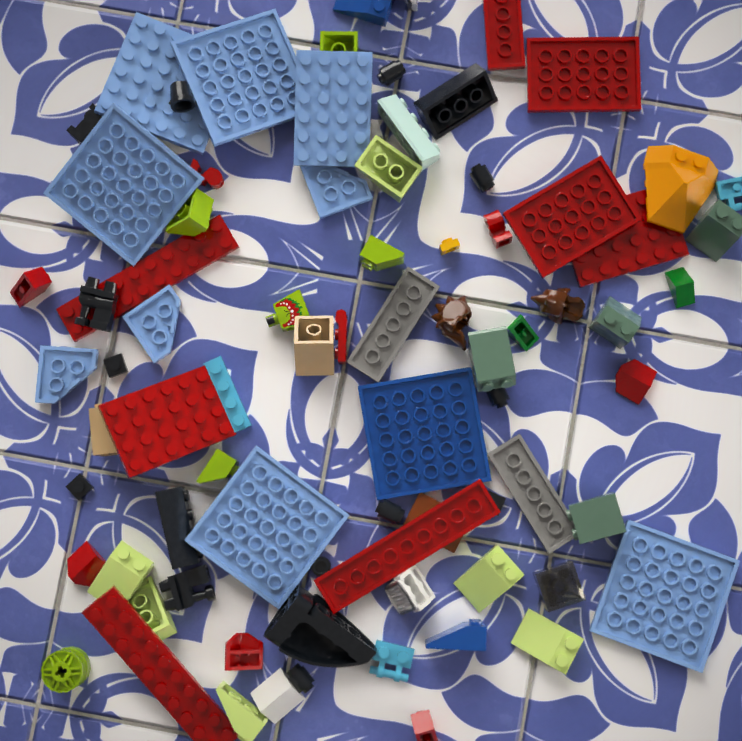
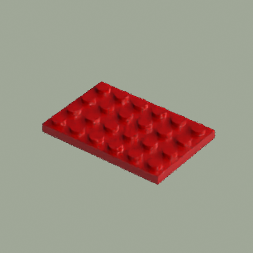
M552 37L526 39L527 113L641 111L639 37Z
M601 155L502 214L542 279L642 220Z
M646 189L627 195L642 219L641 221L571 262L579 288L689 255L682 233L647 222Z
M205 365L98 405V409L128 479L237 435L232 428Z

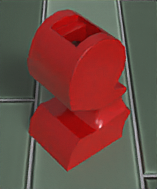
M193 158L190 166L200 174L202 169L198 161ZM210 167L201 174L205 179L200 185L205 186L208 183L213 189H220L224 185V178L218 169Z
M499 210L483 215L489 235L492 237V242L496 249L512 243L513 236L510 231H505V222Z

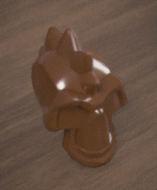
M570 288L546 289L540 295L531 296V300L539 305L540 312L547 315L556 324L561 325L563 318L578 321L583 317L585 303L579 297H570Z
M447 296L446 304H435L439 313L432 315L431 318L437 322L436 328L441 329L442 335L452 340L465 351L467 343L462 330L465 326L469 325L468 322L472 317V312L467 304L466 296L458 299Z

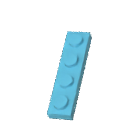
M219 356L203 363L206 366L234 432L237 433L252 426L222 357Z

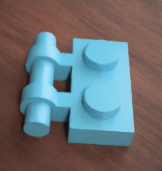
M742 177L715 182L718 200H726V204L735 211L742 210V202L736 204L734 202V198L742 197Z
M376 640L377 653L372 657V660L379 661V666L371 665L369 673L375 674L379 678L383 676L394 679L393 681L407 682L409 674L401 672L403 667L411 668L415 648ZM385 663L396 665V670L384 669Z

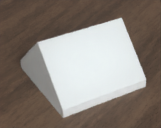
M279 668L250 693L260 712L274 724L305 699L303 694L299 693L290 682L289 677L282 668Z

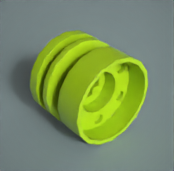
M74 646L64 647L50 654L43 662L41 668V676L45 686L51 691L58 693L69 692L78 687L89 677L91 670L90 659L82 649ZM61 669H66L67 672L61 673Z

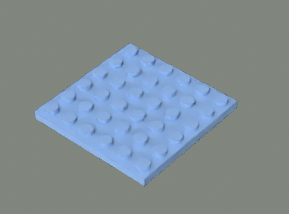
M276 9L171 42V48L183 76L189 84L197 109L214 147L295 119L296 55Z
M136 12L95 107V113L103 116L112 103H115L155 137L203 155L210 137L197 106L195 105L190 111L179 113L173 111L169 105L171 100L170 85L176 81L186 82L170 44L172 41L191 36L192 34Z
M112 103L43 194L134 267L205 178L119 106Z
M256 445L184 541L274 607L280 609L349 517V514Z
M627 520L625 524L626 532L622 533L589 631L703 673L740 560Z

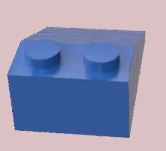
M336 0L333 11L386 27L394 0Z
M469 619V622H463L425 639L426 649L486 651L487 626L485 623H482L481 619Z

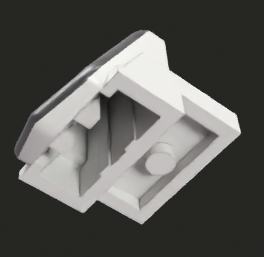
M416 564L394 578L393 582L385 586L390 602L401 615L412 611L414 613L421 611L436 598Z

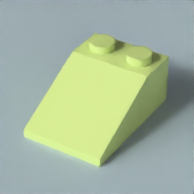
M377 135L374 136L354 165L382 191L399 203L423 168Z
M121 540L105 562L87 593L98 599L112 586H115L129 602L153 569L154 562Z
M496 544L453 584L480 613L510 589L525 574L501 547Z
M152 576L145 578L129 600V603L159 638L164 640L176 634L177 629L170 612L165 609L164 600Z
M528 608L510 643L566 675L584 639Z
M223 681L216 688V692L231 725L241 741H253L267 723L268 718L254 704Z

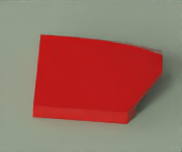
M633 359L621 365L616 373L615 392L639 405L650 389L657 371Z
M86 541L67 559L68 576L75 584L90 587L106 560Z
M235 633L225 643L224 671L263 669L262 641L249 633Z

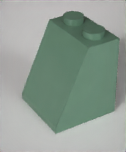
M718 200L704 213L685 241L717 262L741 237L742 215L721 200Z
M609 296L588 328L621 349L631 341L640 328L642 317Z
M502 326L468 332L469 357L477 391L488 392L493 389L509 388L516 385V372L507 327Z
M614 492L570 504L569 509L566 510L569 522H574L575 528L571 529L574 540H579L580 544L626 532Z

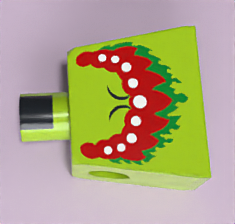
M300 289L274 303L273 307L276 313L265 318L269 327L280 324L283 332L294 330L295 316H310Z

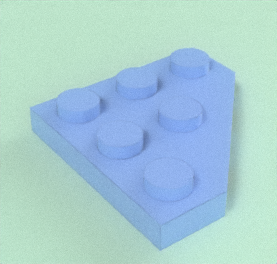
M300 166L320 219L373 200L367 181L360 177L357 178L337 167Z
M170 284L122 316L155 364L171 354L181 305L180 298Z
M40 345L35 403L57 404L97 369L99 350Z

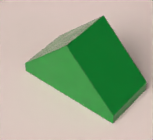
M684 267L665 272L664 274L676 309L694 304V281Z
M521 314L507 328L508 336L526 352L539 339Z

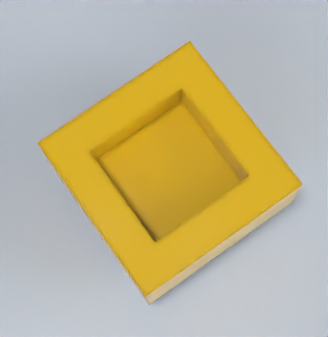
M458 238L443 240L442 244L439 245V251L442 256L459 249L460 243Z

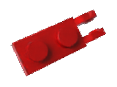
M340 309L335 314V321L339 325V329H335V340H338V348L334 349V359H338V364H346L348 317L346 311Z

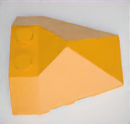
M675 145L648 146L643 162L646 178L644 185L647 191V222L683 234L714 189L718 169L709 157Z

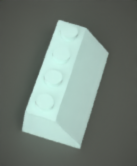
M396 94L379 99L377 101L378 114L410 158L423 167L422 171L439 160L440 149L438 145L429 140L428 132L424 127L421 128L418 125L419 121L415 114L409 113L404 99H399Z

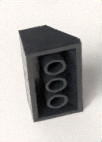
M475 63L413 102L433 138L438 140L496 103L498 99L486 70Z
M181 486L155 492L172 570L202 562L203 554L184 541L194 528L192 520L195 519L193 509H189L188 501H190V494L188 489L185 490V487Z

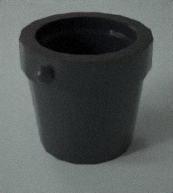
M176 81L170 85L171 100L169 105L171 109L179 113L192 110L196 102L192 96L189 84L185 81Z

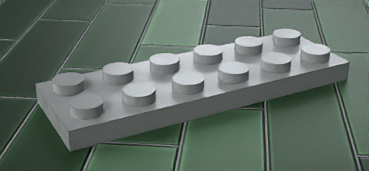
M407 267L346 363L379 383L440 286L412 268Z
M520 434L487 453L488 458L548 554L574 539L571 529H574L575 526L573 521L569 522L566 513L567 508Z

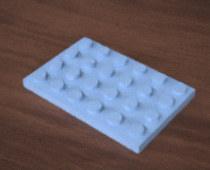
M296 50L294 166L356 168L354 167L355 163L370 144L373 52Z

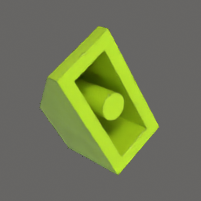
M217 449L196 482L203 484L229 478L230 475L233 476L238 470L239 466L237 464L239 461L222 450Z

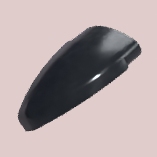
M300 585L295 587L277 611L263 635L279 647V651L288 657L315 666L340 668L362 665L369 662L377 653L373 642L339 611L333 614L327 602L321 596L311 594Z

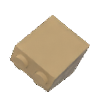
M295 316L294 354L296 376L334 375L333 316Z
M95 404V408H89L93 455L101 457L118 455L98 409L100 404Z

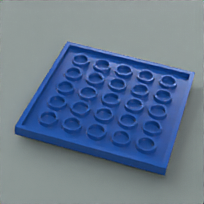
M471 367L358 386L377 500L470 485L478 479H481L482 482L492 481Z

